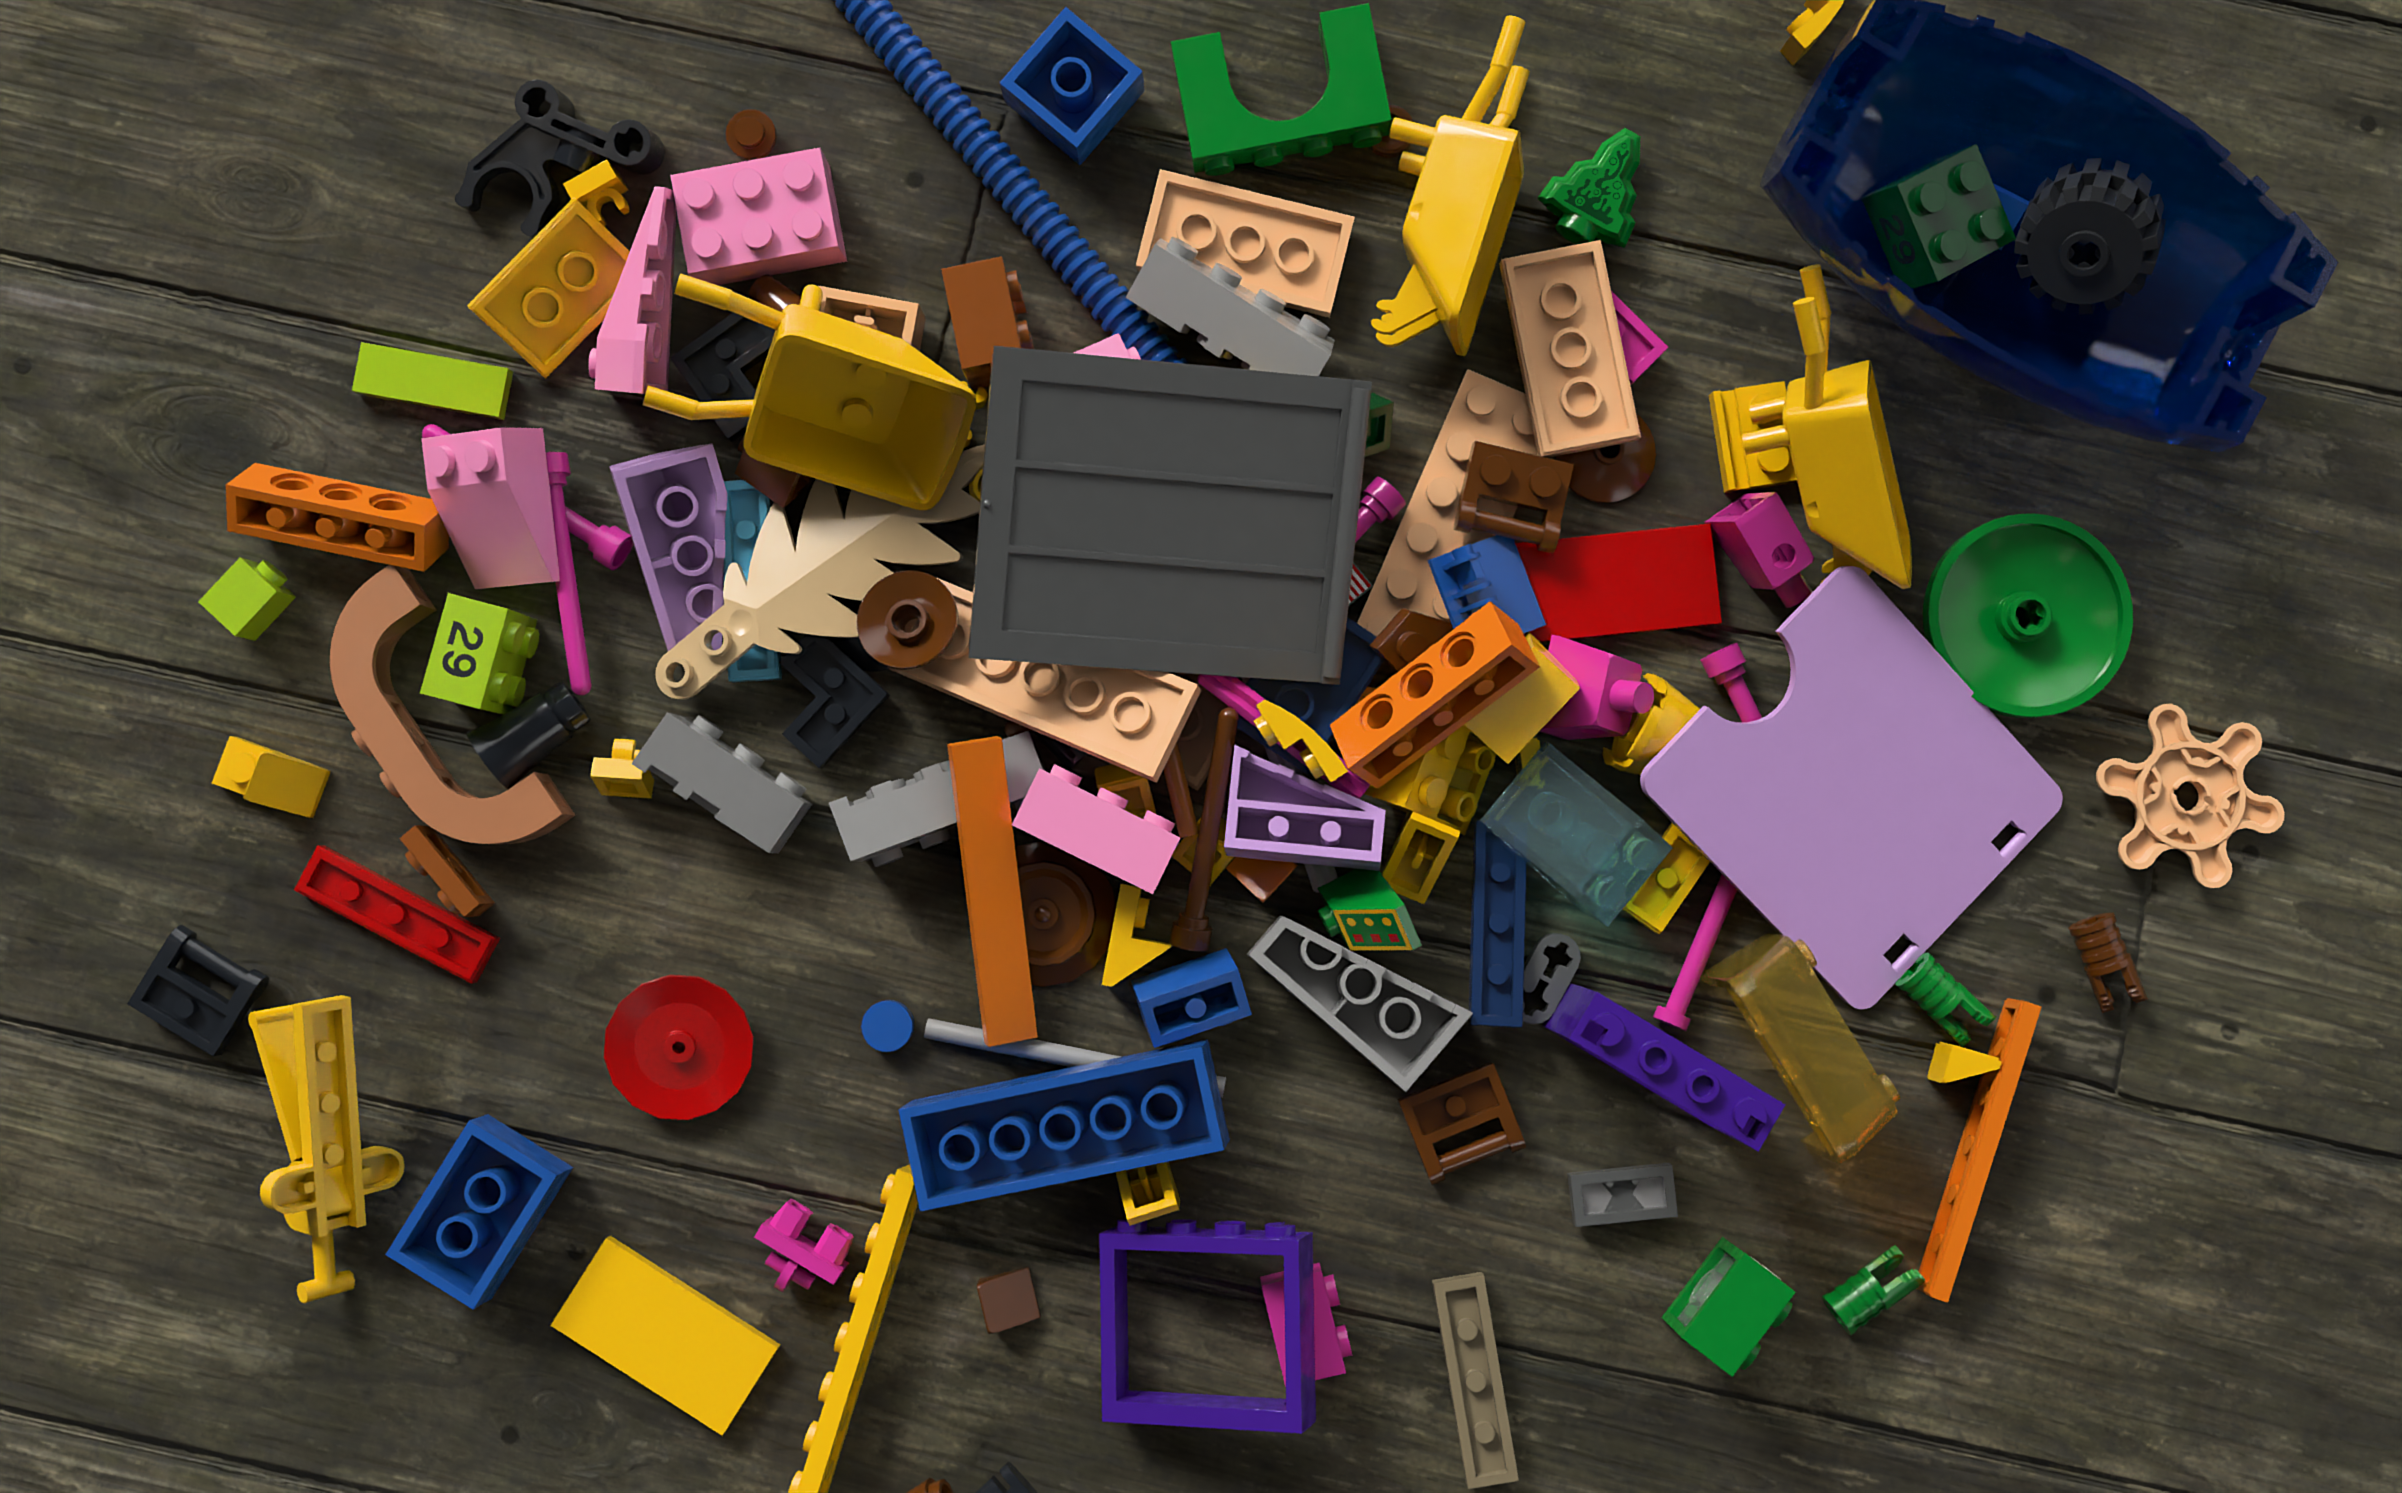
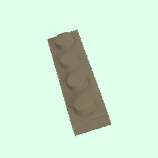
M1477 1272L1432 1280L1467 1488L1473 1489L1519 1481L1484 1274Z

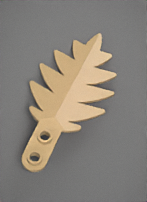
M985 444L962 451L954 474L941 499L935 507L929 510H916L851 490L844 515L836 485L815 479L803 510L797 544L795 545L785 508L774 502L762 524L755 543L748 579L746 580L740 564L731 563L729 565L723 588L724 605L659 660L655 675L660 690L665 695L674 699H689L699 693L755 645L780 653H801L802 647L781 629L822 637H859L857 632V614L832 596L862 601L873 585L894 573L878 561L917 566L961 562L963 556L960 552L920 524L951 522L980 513V502L963 489L983 469ZM720 632L723 635V644L719 649L714 650L711 642L714 635ZM682 664L685 669V675L681 681L675 682L673 678L674 670L678 665Z

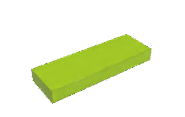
M361 342L352 391L364 396L504 420L513 371L505 367Z

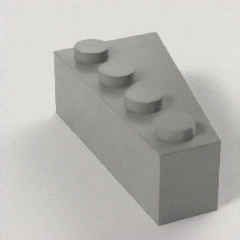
M1171 237L1168 243L1160 238L1155 243L1126 296L1127 299L1180 333L1188 334L1190 328L1199 332L1196 340L1203 348L1219 358L1232 360L1235 355L1242 360L1240 365L1243 369L1309 376L1320 375L1331 356L1335 341L1327 336L1330 328L1309 315L1304 314L1300 320L1284 311L1286 303L1267 290L1260 289L1257 294L1240 285L1242 277L1230 268L1220 263H1216L1211 268L1195 259L1198 251L1180 239Z
M1029 731L1002 740L1010 806L1015 805L1017 813L1039 768L1046 771L1034 737ZM949 760L921 769L913 774V779L907 781L904 778L894 781L890 780L873 786L869 791L865 792L866 797L853 802L848 801L847 797L829 802L850 861L866 862L872 860L874 866L879 867L904 857L901 848L920 841L922 849H926L951 839L948 830L957 827Z
M1279 916L1246 954L1405 1092L1473 1014V1012L1442 998L1430 990L1391 972L1383 966L1344 948L1284 916Z

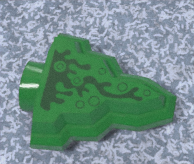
M1624 128L1604 141L1593 159L1576 161L1564 177L1553 176L1537 200L1559 218L1555 229L1563 238L1576 245L1593 242L1597 239L1610 245L1625 248L1636 223L1630 215L1637 197L1631 184V179L1640 163L1641 136Z

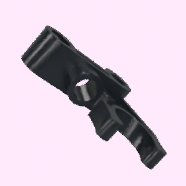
M531 80L523 84L516 93L515 108L521 119L468 162L463 184L455 195V202L466 210L476 212L481 208L483 191L490 180L499 174L508 172L522 174L531 186L533 203L530 213L521 224V231L525 235L534 238L549 223L553 213L560 204L558 187L550 172L552 166L560 164L581 174L601 163L602 160L607 159L610 163L626 170L644 175L652 173L660 167L665 155L664 145L659 136L635 120L619 121L612 126L608 133L574 119V106L569 97L546 81ZM547 100L551 103V108L547 114L543 115L539 112V108ZM643 140V148L640 152L631 151L628 153L632 142L640 144Z

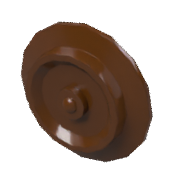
M1045 841L1016 846L1015 851L1031 985L1045 987L1071 982L1095 967L1109 947L1116 912L1113 887L1100 868Z

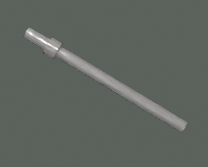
M930 1018L927 1020L924 1038L1067 1067L1121 1057L1036 1039L988 1047L984 1043L983 1029ZM1216 1075L1220 1097L1223 1098L1226 1077Z

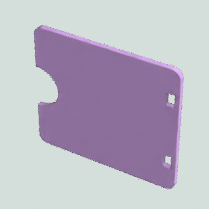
M1841 566L1836 568L1775 631L1787 649L1791 669L1789 686L1781 703L1767 716L1755 721L1742 723L1726 720L1713 712L1709 707L1703 706L1644 767L1640 777V785L1645 795L1845 1003L1857 1009H1867L1881 999L1916 960L2056 815L2061 808L2063 796L2060 787L1998 718L1986 706L1971 697L1974 692L1867 573L1855 566ZM2010 823L2019 831L1999 851L1991 841ZM1903 935L1912 944L1891 964L1883 955Z

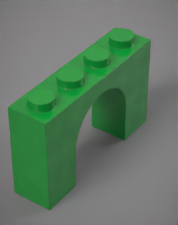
M1369 3L1319 12L1318 31L1328 78L1327 88L1322 98L1311 110L1290 120L1274 121L1261 118L1248 111L1238 101L1230 85L1220 32L1171 41L1173 63L1194 173L1205 171L1207 176H1218L1233 171L1235 169L1234 165L1254 162L1255 166H1270L1283 161L1286 155L1303 152L1305 157H1317L1330 153L1333 150V146L1352 143L1353 147L1356 148L1369 147L1380 143L1382 137L1389 136L1392 119Z

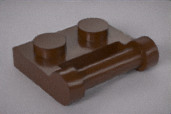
M1479 441L1473 442L1455 516L1454 530L1469 534L1471 529L1532 543L1537 545V550L1553 554L1560 536V523L1574 464ZM1478 497L1543 512L1542 524L1539 525L1477 510Z
M1492 1062L1397 1099L1431 1185L1446 1180L1445 1175L1508 1149H1510L1511 1153L1526 1148L1523 1135L1495 1065ZM1498 1118L1502 1130L1438 1156L1436 1155L1432 1143Z

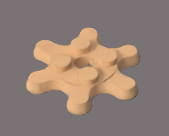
M2162 704L2153 709L2148 719V728L2153 740L2152 754L2144 762L2137 764L2119 758H2112L2104 761L2096 772L2098 787L2104 793L2110 796L2126 798L2135 808L2134 819L2136 823L2132 831L2124 836L2119 843V858L2127 867L2140 870L2151 866L2163 851L2177 849L2188 856L2192 873L2199 884L2207 888H2220L2231 879L2233 872L2232 863L2226 851L2227 840L2231 834L2243 828L2269 834L2278 830L2284 821L2285 812L2282 804L2277 799L2253 793L2244 782L2243 771L2245 765L2261 749V733L2250 723L2240 722L2228 727L2217 741L2203 743L2191 734L2187 716L2179 706ZM2184 782L2191 783L2198 792L2196 806L2188 811H2185L2179 805L2177 796L2174 794V791Z

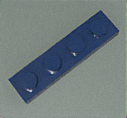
M1476 820L1474 823L1469 1011L1473 1012V1014L1468 1019V1026L1522 1027L1527 823Z

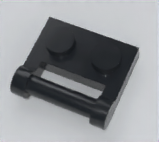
M180 925L168 936L127 1004L212 1056L222 1055L252 1004L266 989L269 977L257 969L248 971L197 940V933L184 925ZM185 956L236 987L237 989L231 999H227L176 968L181 957Z

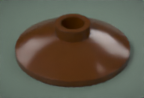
M1637 415L1641 438L1637 441L1615 445L1617 455L1614 458L1604 457L1600 452V448L1555 456V459L1558 461L1574 464L1569 488L1574 493L1592 502L1614 503L1629 498L1645 485L1655 465L1656 447L1649 427L1639 415Z
M910 570L888 575L873 585L863 598L857 614V632L864 649L880 664L901 670L919 668L937 659L953 640L958 623L956 602L949 589L939 579L928 573ZM912 619L920 620V625L916 630L911 633L905 632V625L908 621Z

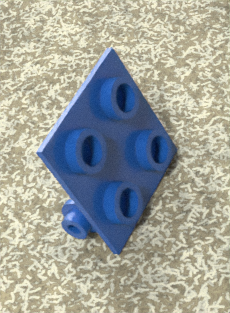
M1496 535L1427 560L1453 629L1490 601L1517 622L1523 634L1546 625L1514 539Z

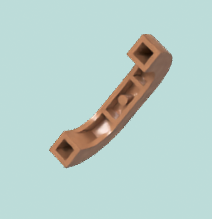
M388 565L367 580L347 602L335 626L330 648L331 679L338 701L355 727V730L351 733L358 747L366 755H373L384 770L380 773V778L385 787L396 798L402 797L408 807L431 828L451 838L470 843L515 844L526 842L548 834L573 818L575 813L548 774L533 772L505 792L489 798H479L468 793L454 780L396 694L390 677V661L397 642L406 631L435 612L436 608L409 569Z

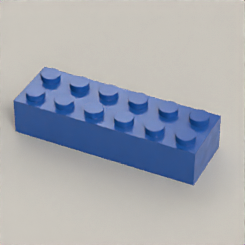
M1208 1039L915 1099L898 1109L920 1211L1223 1151L1230 1140Z

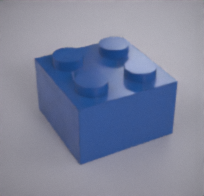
M1067 7L1060 12L1000 81L1005 103L1078 165L1085 161L1145 91L1143 71Z

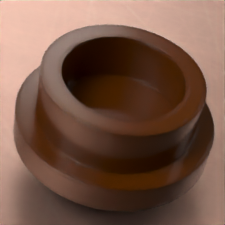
M746 109L736 113L728 122L726 140L730 149L738 157L745 160L760 159L768 155L775 146L777 138L776 128L772 120L765 113L755 109Z

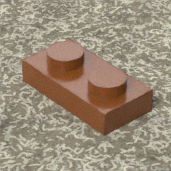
M415 825L399 838L409 850L405 853L408 862L421 875L427 876L429 874L441 889L437 892L439 899L453 914L459 915L461 913L463 917L480 916L495 904L435 829L430 826Z

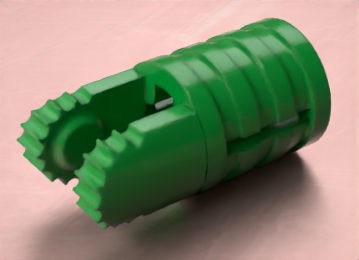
M1928 952L1923 953L1895 983L1900 990L1906 991L1907 995L1913 1001H1916L1920 1008L1927 1011V1015L1961 1047L1966 1045L1971 1040V1037L1965 1026L1950 1014L1958 1004L1983 1026L1987 1027L1996 1018L1964 985L1956 982L1950 973H1947L1939 963H1936L1935 958Z
M1896 1245L1890 1247L1859 1269L1856 1275L1847 1278L1846 1282L1836 1286L1832 1292H1827L1821 1296L1830 1313L1850 1336L1857 1332L1860 1326L1863 1327L1870 1319L1880 1315L1881 1311L1884 1309L1888 1310L1925 1283V1278L1919 1271L1911 1269L1882 1288L1878 1281L1887 1276L1892 1270H1895L1904 1259V1254Z

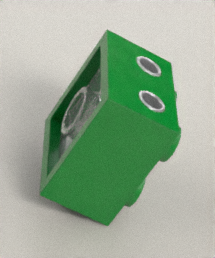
M1722 1237L1661 1318L1682 1339L1733 1377L1739 1368L1741 1370L1746 1369L1756 1359L1761 1349V1345L1758 1342L1769 1327L1775 1328L1786 1319L1792 1308L1790 1299L1796 1292L1765 1266Z

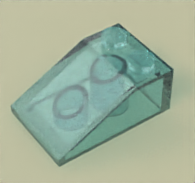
M1546 741L1480 820L1574 906L1607 927L1673 849L1641 817Z

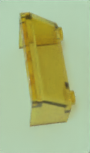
M1767 933L1704 971L1700 978L1704 984L1725 988L1814 1131L1800 1140L1805 1149L1840 1165L1857 1155L1898 1114L1895 1103L1900 1100V1096L1893 1083L1884 1073L1877 1075L1812 969L1817 966V961L1805 942L1801 939L1793 942L1786 935Z

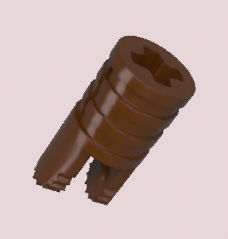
M2114 913L2091 916L2068 927L2071 936L2075 937V944L2077 949L2080 950L2083 963L2086 965L2084 969L2102 1013L2114 1010V998L2110 988L2106 985L2103 975L2118 970L2122 972L2125 988L2133 1002L2138 1003L2148 1000L2131 955L2126 952V945L2124 940L2121 939L2119 927L2115 924L2117 920Z

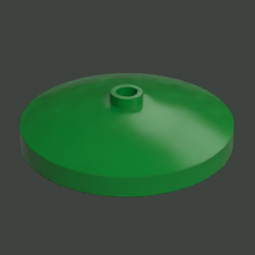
M2035 513L2015 514L1994 519L1974 528L1954 542L1944 553L1933 570L1926 588L1923 603V628L1925 639L1974 692L1971 697L1986 706L1995 714L2015 718H2037L2055 715L2078 707L2094 697L2111 681L2120 668L2130 644L2133 628V605L2127 580L2119 564L2096 537L2076 524L2058 517ZM2016 611L2023 616L2024 622L2022 627L2018 624L2019 619L2016 617Z

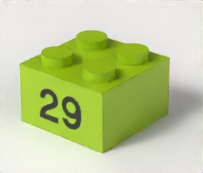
M448 593L420 694L499 714H505L511 711L513 707H518L523 699L526 688V680L522 678L527 658L533 657L539 642V630L535 629L537 619L504 607Z

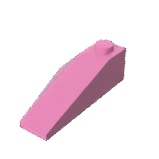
M654 187L599 331L597 348H593L590 352L589 375L591 379H595V389L646 394L649 385L668 391L676 204L673 190L666 187Z

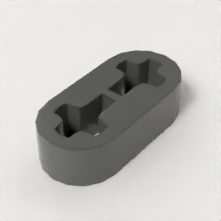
M1560 933L1546 934L1539 938L1524 963L1523 990L1532 993L1539 980L1546 982L1539 995V998L1545 1002V1005L1541 1011L1532 1009L1528 1015L1523 1012V1022L1540 1024L1548 1020L1555 1012L1576 973L1581 960L1580 949L1569 936ZM1562 942L1565 945L1563 954L1569 958L1568 963L1565 966L1556 964L1549 977H1547L1543 973L1549 963V958L1543 954L1544 949L1547 946L1556 948Z

